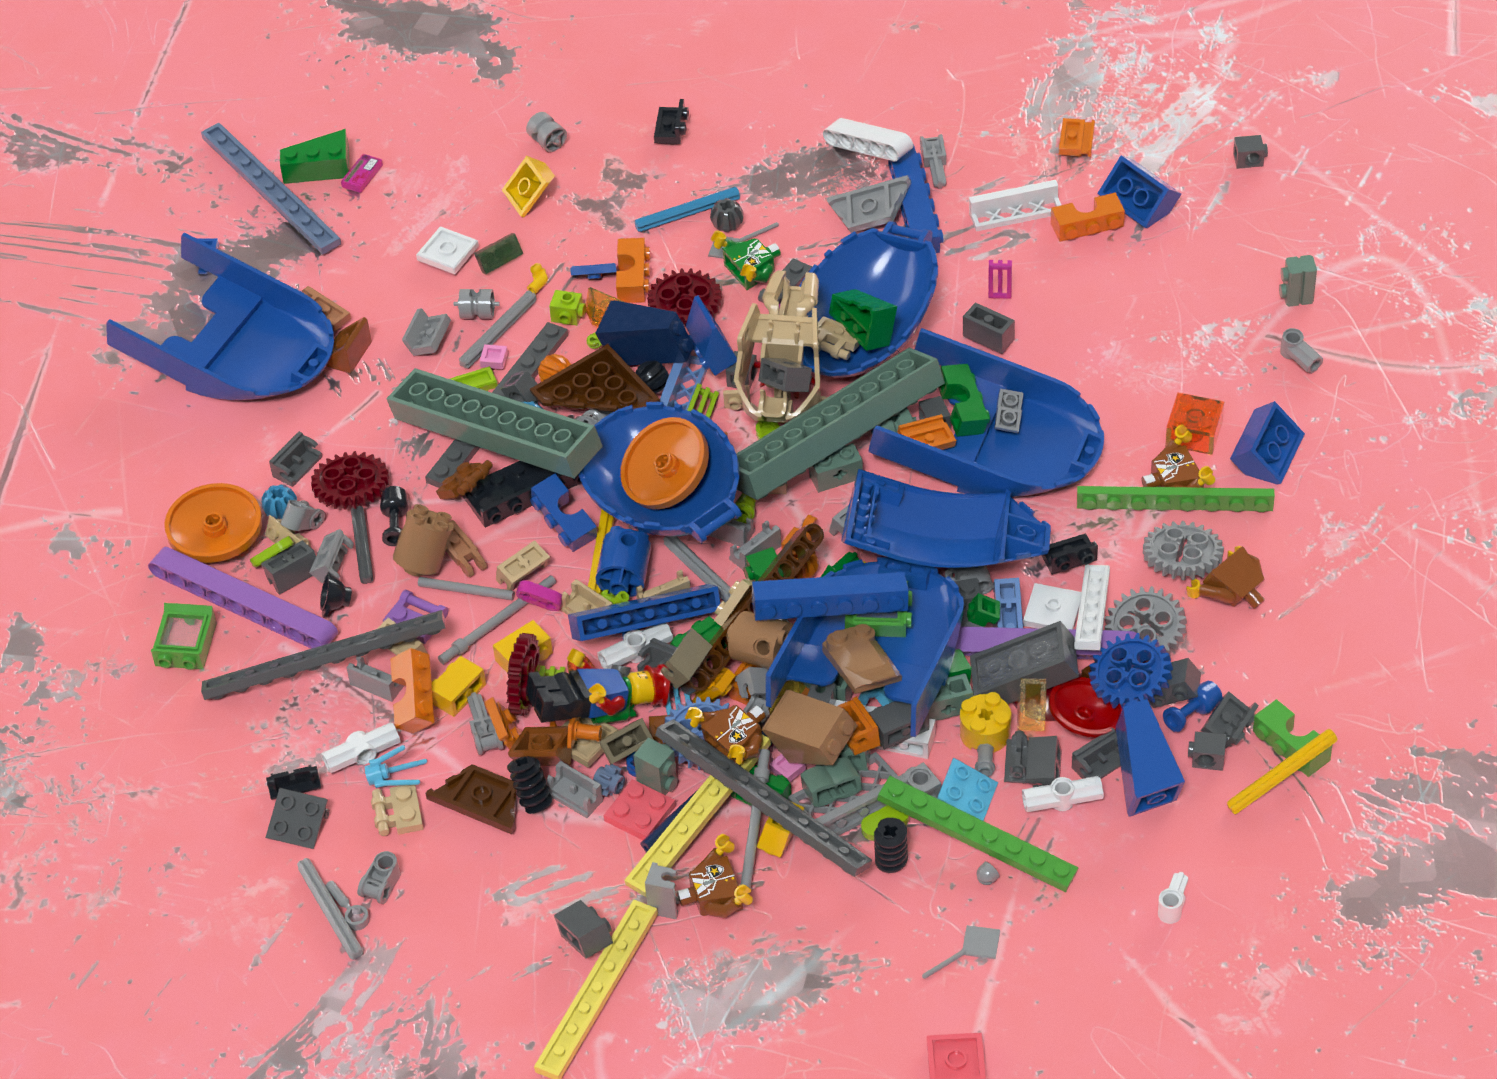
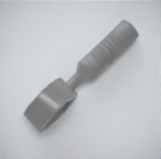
M334 881L327 882L325 886L341 907L347 909L345 920L350 929L355 931L364 929L369 923L367 909L361 905L350 906L349 899ZM363 914L364 916L361 921L352 922L350 920L352 915Z

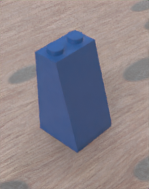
M1138 699L1129 701L1124 705L1116 724V734L1126 810L1128 816L1131 817L1177 801L1185 780L1148 700L1138 701Z

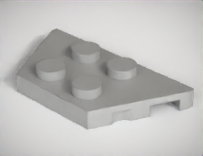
M908 175L828 197L827 202L851 233L894 221L911 184V180Z

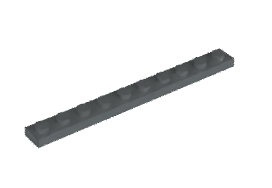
M547 322L492 393L506 397L500 388L515 373L527 370L535 379L538 375L540 362L546 356L552 355L557 351L568 337V329ZM455 439L425 476L426 483L440 488L443 485V480L452 476L460 464L470 462L481 447Z
M442 610L204 680L202 681L201 693L204 700L210 698L215 700L233 691L243 692L250 686L269 684L274 679L280 677L290 678L304 670L313 671L319 669L324 664H337L354 655L360 657L368 654L371 650L378 648L387 649L401 641L411 642L417 639L418 636L425 634L434 635L446 628L445 617Z
M673 719L657 727L655 736L664 741L666 745L671 746L686 759L698 765L704 772L712 775L723 783L725 787L733 790L745 801L761 810L763 814L769 816L782 825L784 829L796 835L805 844L820 852L826 859L841 867L846 873L855 877L870 868L871 858Z

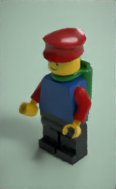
M575 648L571 649L567 660L576 665L577 670H570L569 674L567 672H560L554 676L543 677L540 676L539 672H528L525 693L541 723L567 720L580 716L581 718H591L593 724L626 721L629 717L636 716V712L633 709L634 704L649 703L651 706L660 704L662 707H666L671 684L661 673V669L666 667L664 664H659L657 667L645 665L643 671L631 672L627 677H621L616 669L593 668L586 660H583L586 654Z

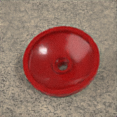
M1078 677L1054 686L1049 696V709L1055 720L1065 729L1084 737H1098L1111 732V728L1116 731V724L1122 711L1121 705L1119 703L1117 707L1112 708L1110 702L1104 704L1102 697L1098 698L1095 690H1093L1090 678Z

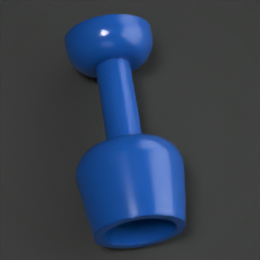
M1209 680L1200 683L1198 697L1188 699V703L1180 709L1169 707L1164 710L1163 720L1167 727L1174 732H1179L1186 725V717L1194 711L1202 715L1209 714L1222 699L1220 688Z

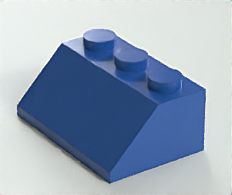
M1122 155L1097 193L1102 196L1116 192L1125 210V214L1145 228H1149L1168 215L1182 194L1135 160Z
M698 295L695 296L686 328L690 334V339L693 341V350L705 370L710 368L716 376L736 363L737 357Z
M1275 401L1254 409L1230 459L1247 476L1277 485L1281 484L1305 433Z

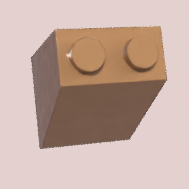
M786 690L761 730L789 763L833 765L858 725L844 708Z

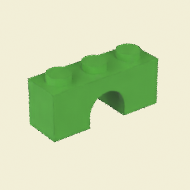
M1277 699L1254 715L1253 732L1255 735L1273 747L1278 755L1288 758L1320 735L1315 730H1312L1305 736L1292 735L1290 732L1294 727L1295 714ZM1333 745L1306 763L1298 771L1310 777L1331 761Z

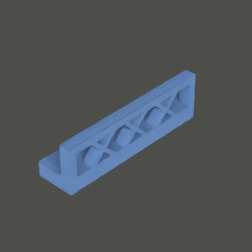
M690 353L687 362L673 364L660 397V402H663L665 406L674 407L675 404H678V399L686 396L689 401L682 404V407L687 410L697 383L702 385L707 372L703 366L693 372L689 368L690 364L702 365L698 356H692ZM691 379L695 382V385L689 388H685L683 383Z

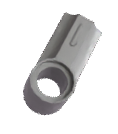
M1295 328L1286 329L1282 335L1280 354L1286 359H1293L1307 373L1310 372L1312 374L1317 371L1323 363V357L1303 340L1304 335L1300 330Z

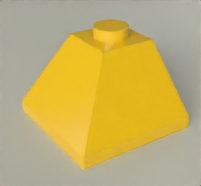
M526 156L502 188V191L519 215L525 217L555 175L545 162Z

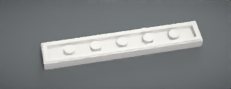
M1085 565L1074 649L1100 650L1110 577L1109 565Z

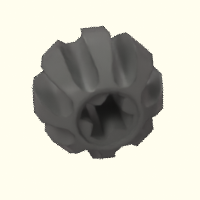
M725 198L724 200L717 201L711 208V222L719 231H735L743 222V209L735 200Z

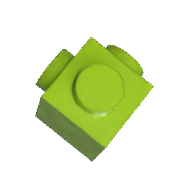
M555 290L549 305L551 322L578 326L580 318L584 317L586 313V304L583 303L582 293Z

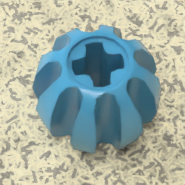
M272 485L263 493L261 500L262 509L267 516L271 515L275 519H282L288 501H297V497L294 491L286 485Z

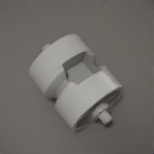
M546 112L534 114L527 123V134L547 152H554L560 149L567 139V131Z
M460 289L458 302H453V305L458 306L460 319H473L475 315H478L480 319H493L495 306H500V302H495L493 289H480L478 293L474 289Z

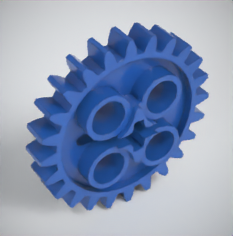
M1126 633L1125 640H1121L1119 636H1116V643L1113 644L1110 641H1106L1108 648H1100L1101 656L1093 655L1095 663L1089 665L1092 671L1089 673L1090 683L1097 697H1102L1104 704L1110 702L1112 708L1117 707L1120 703L1123 709L1127 702L1138 699V701L1149 699L1155 703V694L1163 696L1161 687L1169 688L1167 680L1172 679L1170 671L1173 670L1170 655L1166 652L1164 645H1159L1157 639L1151 642L1149 635H1146L1143 640L1139 633L1135 635L1134 639L1130 638L1129 633Z

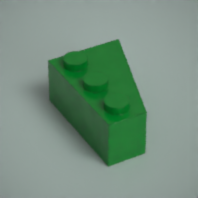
M857 289L832 294L829 314L837 322L841 323L846 328L845 330L866 351L890 345L897 306Z

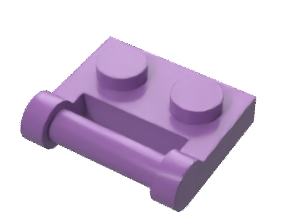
M405 589L401 593L398 602L385 616L383 622L387 618H390L395 623L423 616L407 608L409 605L429 613L442 610L445 618L448 615L449 609L443 605L437 606L414 596L413 592ZM425 634L418 636L417 639L421 643L426 644L432 635Z

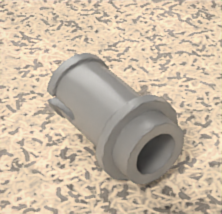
M980 744L977 748L978 760L975 764V770L989 777L995 771V764L993 763L994 748L990 744Z

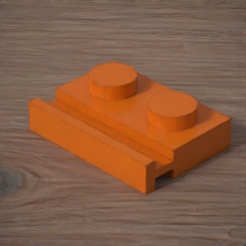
M1063 118L1059 155L1081 156V154H1088V157H1091L1095 120L1085 122V119Z
M942 414L898 426L897 432L899 434L941 450L954 447L956 444V439L948 424L943 421Z
M491 697L485 701L486 708L499 740H503L505 746L511 749L522 733L514 723L517 720L516 716L511 714L510 710L506 709L499 702L496 703L494 697Z

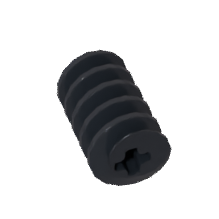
M531 756L517 758L507 765V770L511 773L510 778L514 781L513 787L517 790L516 795L520 798L519 804L522 807H526L525 812L528 814L541 812L552 803V795L549 793V787L546 784V778L543 776L544 772L540 767V761Z
M893 817L880 820L874 832L875 865L882 872L895 873L902 870L908 861L907 827L900 819Z

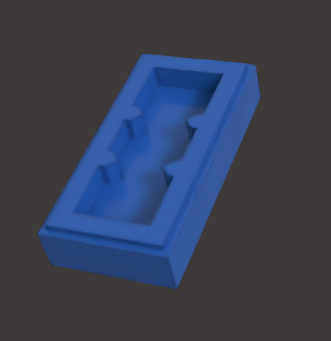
M617 264L571 266L570 270L571 275L587 274L588 279L601 278V273L616 272Z

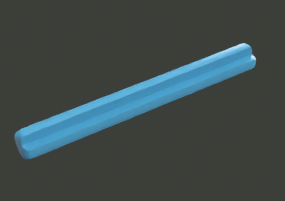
M731 187L638 218L634 221L635 227L638 232H642L711 209L719 200H724L725 198L738 200L740 198L739 190L737 187Z

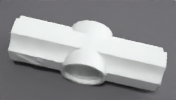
M668 624L653 625L643 631H628L624 635V640L597 652L602 668L611 669L612 664L621 666L627 662L639 663L645 660L646 655L641 657L638 656V653L650 643L652 638L665 643L673 640V634Z
M390 722L368 733L364 731L353 732L347 737L345 743L321 753L327 770L329 773H333L354 763L359 765L368 764L369 760H373L378 752L401 743L394 724Z
M1098 776L1073 781L1066 777H1059L1050 785L1022 789L1023 805L1026 812L1049 808L1067 811L1074 804L1100 800L1104 797L1102 782Z

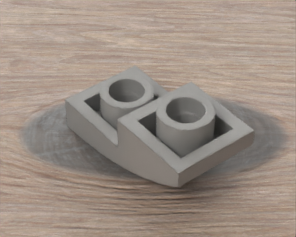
M1000 388L994 429L1013 433L1019 432L1023 400L1022 392Z

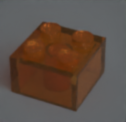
M1177 392L1166 428L1165 446L1172 439L1177 438L1175 435L1177 426L1184 425L1187 428L1186 431L1192 433V439L1187 443L1182 442L1181 446L1185 445L1189 451L1213 455L1223 423L1225 401Z

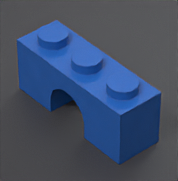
M556 474L551 475L531 488L532 498L530 502L536 511L540 510L544 514V520L549 528H554L558 532V538L563 546H568L572 552H575L597 537V526L583 509L575 514H565L560 511V508L569 502V490Z

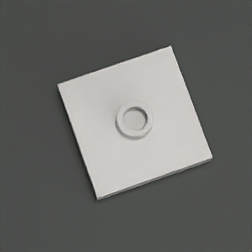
M440 226L416 254L417 261L456 274L479 247V242L476 239Z
M1034 583L1023 619V626L1040 629L1061 621L1067 629H1074L1079 613L1081 592Z

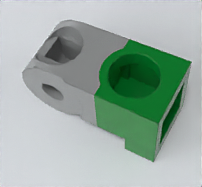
M978 593L963 610L961 627H985L988 622L995 624L1000 619V601Z

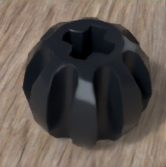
M655 360L646 361L640 364L636 370V374L656 395L663 392L669 373L661 363Z

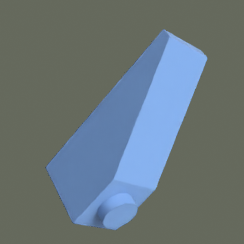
M1019 578L994 579V599L1000 601V619L996 622V626L998 628H1023Z

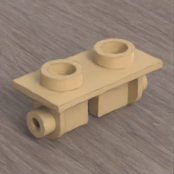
M269 516L265 536L272 542L277 543L283 538L290 536L294 544L303 540L311 547L310 541L307 538H304L299 533L295 534L294 530L280 524L282 519H275L273 516Z

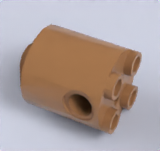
M415 504L414 508L406 513L405 525L400 532L393 553V560L404 568L406 573L413 576L437 574L447 549L448 538L454 528L451 522L452 516L446 512L436 513L430 511L424 505Z
M743 611L738 615L734 623L730 625L727 632L729 655L733 660L769 669L794 624L779 619L755 621L753 612Z

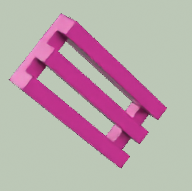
M989 260L988 298L1011 299L1012 260H1007V263H1003V260H998V263H993V260ZM993 270H998V293H993ZM1003 270H1007V293H1002Z

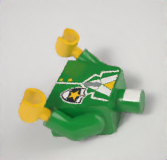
M714 231L710 239L714 242L715 248L723 249L724 266L746 290L751 289L758 283H767L775 271L774 258L781 255L776 243L765 247L756 238L735 242L727 239L723 232Z

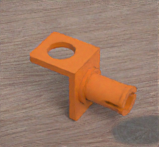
M580 717L568 719L567 748H572L578 739L594 740L597 742L601 740L602 725L580 723ZM556 721L550 722V726H557Z

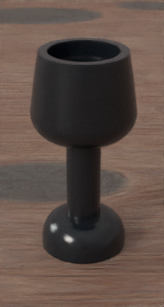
M399 486L385 488L381 496L380 510L383 515L389 517V528L383 532L382 541L388 546H396L402 530L399 528V518L404 516L409 509L407 493L405 489Z

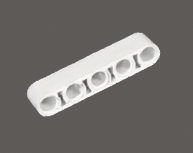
M845 118L837 119L823 130V137L831 146L891 161H897L913 148L912 139L906 133Z

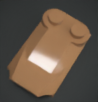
M866 624L836 630L830 633L822 643V652L855 694L902 681V675L875 640V630Z

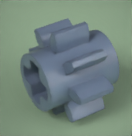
M606 764L605 767L601 766L597 769L593 780L601 784L602 795L607 797L608 795L613 796V793H620L625 784V777L620 774L622 768L613 764L610 766Z

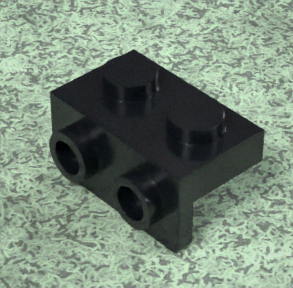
M684 99L679 100L678 107H659L654 143L681 144L682 135H686V122L684 121L689 118V107H685Z
M1084 533L1050 544L1048 554L1041 556L1051 574H1055L1097 561L1098 545L1095 541L1090 542L1087 534Z

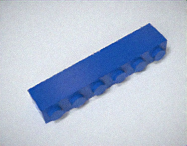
M913 144V148L897 161L888 160V166L892 179L908 175L911 180V184L900 206L905 227L920 231L924 229L931 230L933 234L931 243L936 253H940V243L944 242L942 229L938 230L937 228L939 227V219L937 214H933L935 212L933 198L929 199V183L924 182L926 181L925 169L920 168L922 166L921 154L916 153Z
M904 572L752 582V604L755 621L908 611V586Z
M705 584L568 614L572 639L585 641L715 612L720 605L718 586Z

